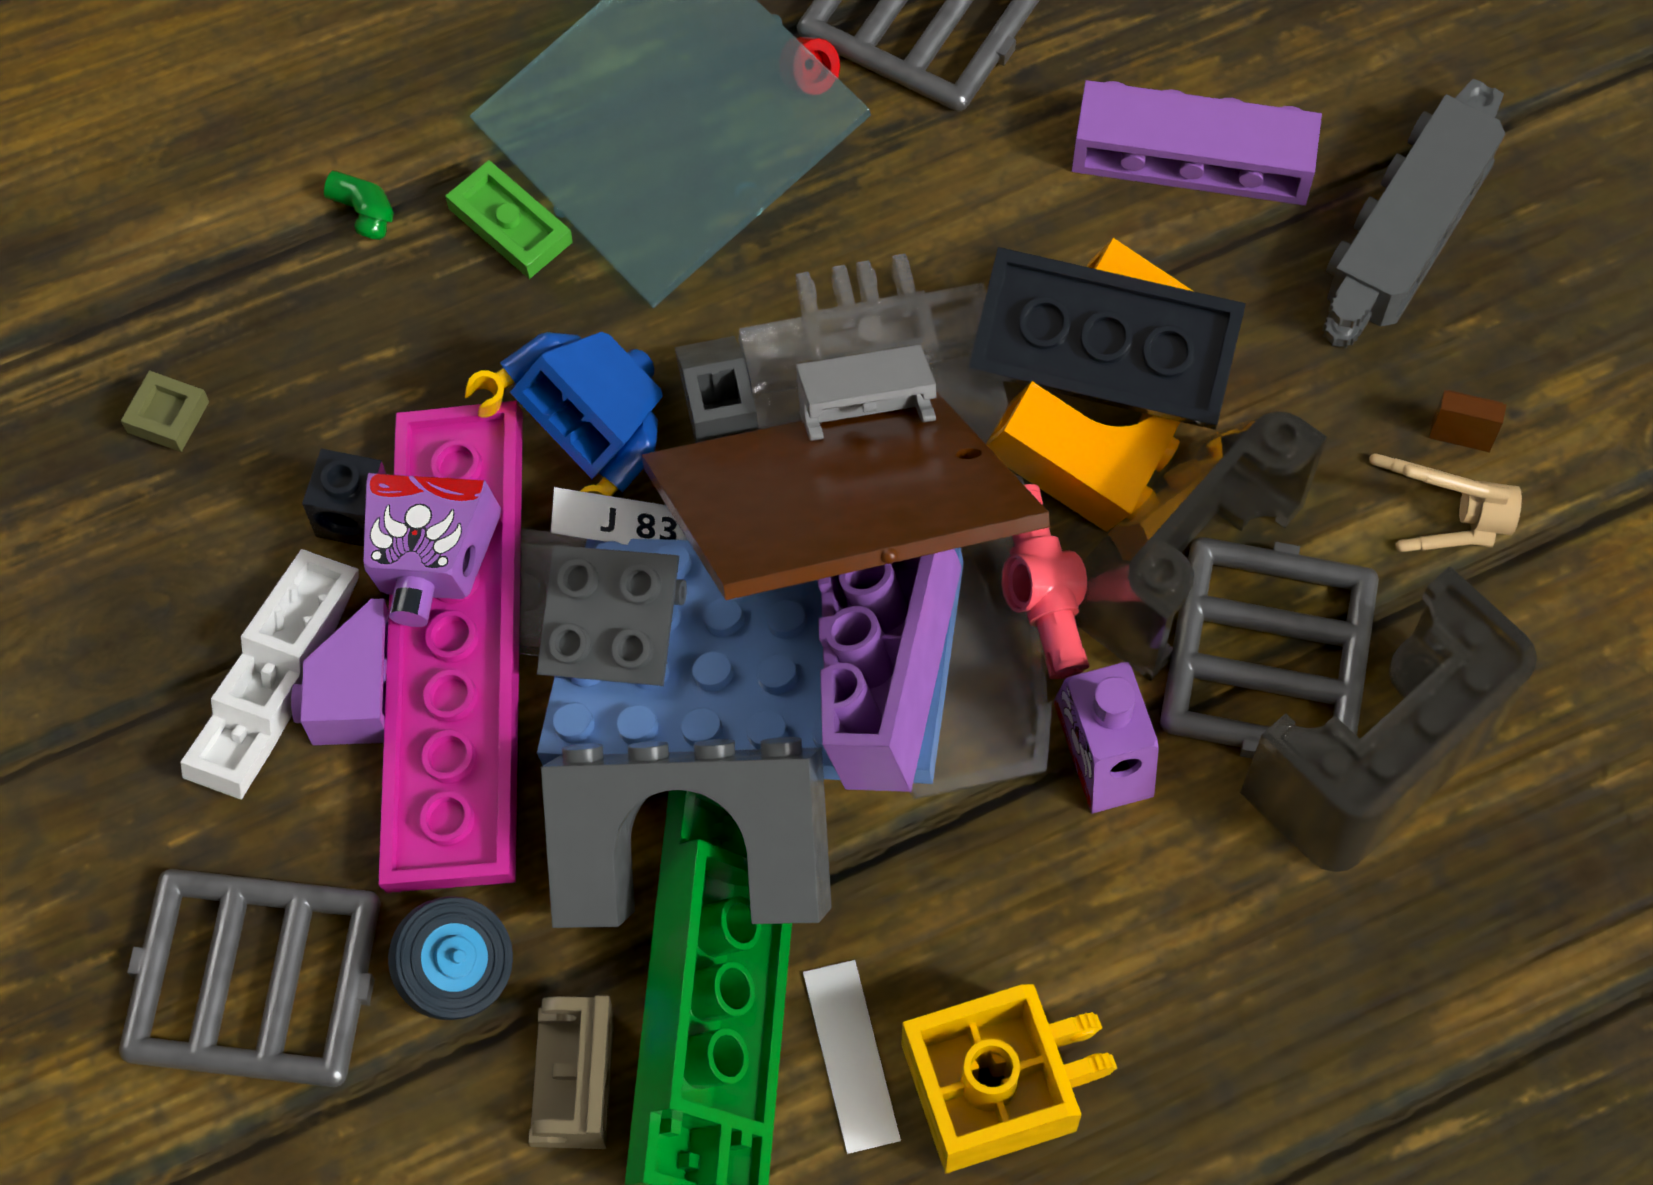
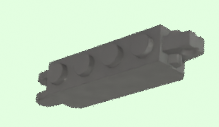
M1472 79L1456 98L1446 94L1433 115L1426 111L1421 114L1408 139V144L1413 146L1407 157L1398 153L1395 155L1381 182V186L1386 188L1380 200L1371 196L1368 198L1354 224V229L1359 231L1352 244L1342 240L1327 266L1326 273L1334 276L1327 297V300L1331 301L1328 311L1330 313L1328 318H1326L1322 331H1324L1323 337L1327 338L1332 347L1334 345L1345 348L1348 345L1352 346L1369 321L1380 327L1398 322L1493 167L1495 152L1505 136L1500 120L1495 118L1504 96L1503 92L1496 88H1490L1481 81Z

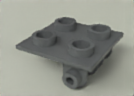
M553 545L537 674L664 686L673 606L683 605L687 595L686 581L684 579H677L680 556Z

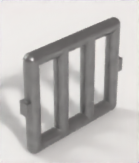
M814 0L799 20L797 31L801 37L825 39L835 47L838 55L954 111H962L970 104L995 65L999 63L1004 66L1015 51L1016 39L1014 37L1039 0H1012L955 84L925 70L974 0H946L905 60L875 46L908 0H880L855 36L826 23L842 0Z
M1206 537L1195 539L1191 543L1160 718L1162 729L1173 735L1241 747V757L1266 761L1268 753L1334 766H1346L1351 763L1355 752L1379 581L1377 573L1368 567L1299 555L1300 546L1275 542L1273 550ZM1213 564L1351 590L1347 622L1208 596ZM1203 621L1341 646L1343 650L1339 677L1334 679L1198 653ZM1196 678L1333 704L1334 712L1330 738L1188 711L1193 679Z
M179 869L164 871L158 880L143 948L133 947L128 974L135 979L119 1046L120 1057L125 1062L131 1064L327 1087L340 1086L347 1078L361 1005L370 1006L375 981L372 974H367L381 906L378 895L365 890ZM182 897L220 901L189 1042L150 1038ZM247 904L285 908L256 1050L216 1046ZM312 912L351 916L323 1058L283 1053Z

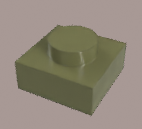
M149 371L121 419V423L129 434L182 452L204 413L209 400L203 389Z

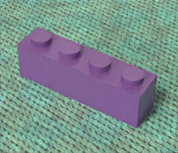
M1086 80L1072 172L1306 206L1315 174L1322 113L1303 111L1293 106L1274 107L1245 103L1236 98L1217 99L1188 95L1172 89L1160 91L1131 87L1116 81L1103 83Z

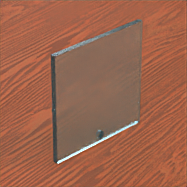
M601 0L474 111L470 118L554 205L553 211L555 215L560 218L565 217L645 301L654 308L869 118L871 113L869 108L782 25L780 16L777 14L771 15L757 0Z

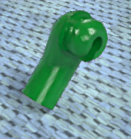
M335 170L329 173L324 185V197L353 207L359 213L354 224L357 234L376 240L384 238L387 233L388 222H393L394 216L393 209L384 190L372 182Z

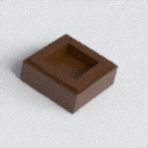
M1444 390L1432 419L1429 438L1490 453L1502 427L1507 405L1503 404V402Z

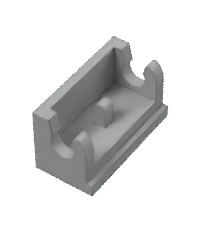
M921 345L796 364L800 417L805 425L810 441L824 438L820 426L821 422L916 407L922 422L936 420L934 408L930 402V399L937 398L936 382Z

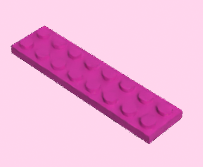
M517 400L502 402L499 410L487 418L478 416V409L482 404L396 413L394 475L485 480L501 507V513L471 592L467 597L463 599L433 598L428 623L422 627L401 625L392 621L388 616L379 886L386 893L516 882L523 411ZM389 594V612L393 598L391 594Z

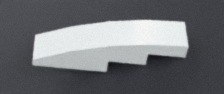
M303 549L300 550L241 635L242 654L211 698L213 715L180 762L184 779L242 800L292 716V687L294 684H302L303 661L335 632L358 581L359 569Z

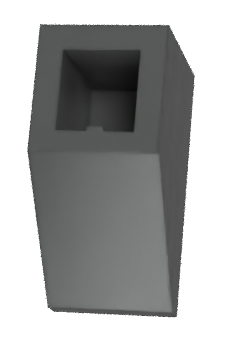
M735 336L675 347L695 443L758 430L757 411L746 363Z

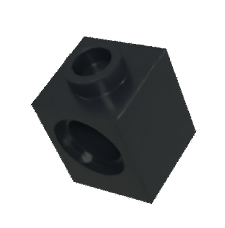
M321 448L302 502L316 537L364 547L368 473L386 474L382 460Z

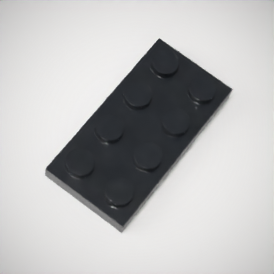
M998 247L968 373L1024 386L1029 385L1033 381L1046 391L1215 430L1219 421L1246 303Z

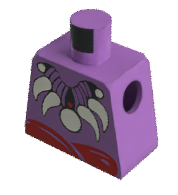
M368 473L363 562L365 571L377 588L383 593L393 595L389 618L392 621L410 627L425 626L428 623L433 598L463 599L470 594L501 513V507L485 480Z
M1122 662L1066 678L1054 699V706L1091 814L1154 797L1159 750L1158 741L1131 665L1128 662ZM1121 761L1128 763L1130 769L1121 772L1110 771L1113 766Z

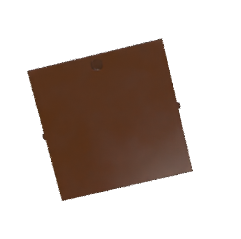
M936 392L937 398L930 399L936 415L935 421L922 422L916 407L821 422L820 426L824 438L810 441L804 423L798 421L642 454L645 472L725 601L1050 527L1048 510L938 392Z

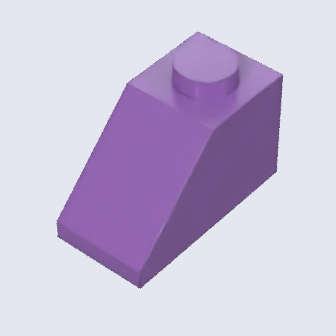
M370 599L303 661L302 684H294L292 687L291 708L294 722L302 723L312 745L384 743L389 610L384 599Z

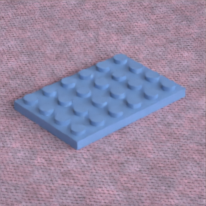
M587 539L585 548L679 555L677 579H684L686 581L687 595L683 605L673 606L664 686L554 677L537 750L542 765L547 764L558 756H562V747L575 744H602L603 754L628 753L627 746L630 744L662 741L668 742L669 752L694 751L695 742L704 740H734L735 750L761 749L760 741L765 739L797 737L802 739V748L822 747L824 779L840 780L822 745L820 670L824 669L823 646L819 640V618H822V593L818 586V580L725 601L688 540L631 539L628 545H624L615 541L604 542ZM961 547L955 549L962 568L913 783L933 784L964 563Z

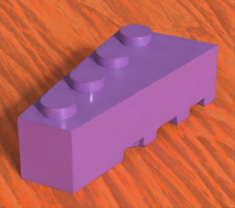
M955 549L818 580V586L822 593V618H819V640L823 646L824 669L820 670L822 745L844 788L847 790L911 792L962 568Z

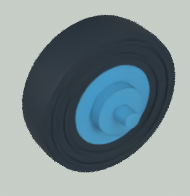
M456 896L442 897L425 902L408 913L394 932L388 956L391 979L402 999L417 1012L439 1020L464 1019L488 1008L504 990L509 980L513 963L510 937L500 919L479 902Z

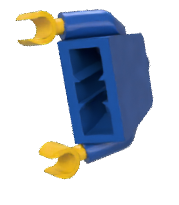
M599 332L583 339L573 334L541 333L501 361L500 364L503 368L497 373L481 370L469 378L465 398H468L479 389L489 390L494 395L493 398L482 403L478 409V416L485 418L494 415L499 410L504 390L515 384L510 393L591 479L597 476L598 473L603 477L597 485L586 486L581 492L613 496L617 490L623 493L644 469L642 454L655 452L658 419L652 412V409L663 395L661 388L652 380L654 375L653 362L641 350L631 349L626 352L607 333Z

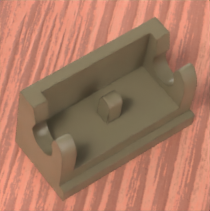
M595 996V998L547 997L542 999V1008H539L538 1039L531 1129H529L528 1142L530 1147L606 1149L615 1019L609 996Z

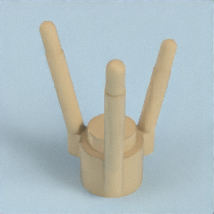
M1375 453L1369 457V462L1374 466L1462 493L1459 518L1461 523L1470 524V531L1402 539L1397 541L1395 546L1399 552L1463 545L1493 547L1496 533L1513 535L1517 528L1522 502L1519 486L1474 481Z

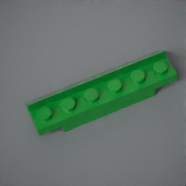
M670 790L668 793L625 1185H769L792 923L751 924L748 861L742 833L735 820L721 805L702 794L686 790Z

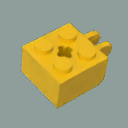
M1021 984L902 1023L901 1045L945 1174L1077 1131L1081 1112L1072 1088L1104 1078L1116 1070L1117 1066L1113 1055L1108 1052L1092 1054L1063 1065L1057 1048L1074 1042L1084 1041L1095 1035L1102 1029L1097 1014L1093 1012L1079 1014L1076 1017L1048 1024L1034 984ZM989 1068L993 1077L1005 1076V1079H1002L1001 1086L987 1087L985 1084H980L977 1081L979 1069Z

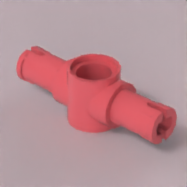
M1036 484L1024 485L1043 504L1039 486ZM1049 528L1013 535L1014 547L1011 548V556L1005 562L1002 570L1001 584L1006 603L1015 612H1026L1030 626L1037 627L1050 679H1064L1084 672L1083 670L1089 668V662L1082 647L1074 618L1079 613L1078 606L1084 600L1087 591V574L1084 563L1076 552L1071 550L1062 551L1059 538L1051 536Z

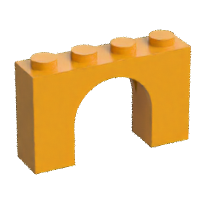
M1115 238L1087 266L1093 269L1193 291ZM1032 381L1010 401L986 445L1009 469L1032 484L1038 485L1041 490L1108 532L1126 517L1134 521L1148 504L1153 494V489L1147 486V483L1154 470L1160 472L1176 452L1180 441L1173 437L1180 422L1142 413L1138 424L1123 427L1104 425L1084 416Z

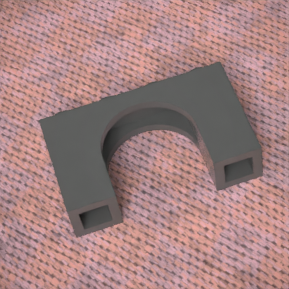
M797 737L765 739L760 741L761 749L735 750V741L729 739L695 742L694 751L669 752L668 742L662 741L630 744L627 746L628 753L603 754V745L595 743L562 747V756H558L541 766L552 928L618 927L635 912L631 855L633 823L637 812L649 796L670 790H686L702 794L721 805L737 823L744 838L747 851L751 924L819 923L832 908L822 747L802 748V739Z

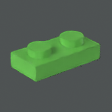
M490 160L445 196L448 209L528 279L532 278L573 243L571 230Z

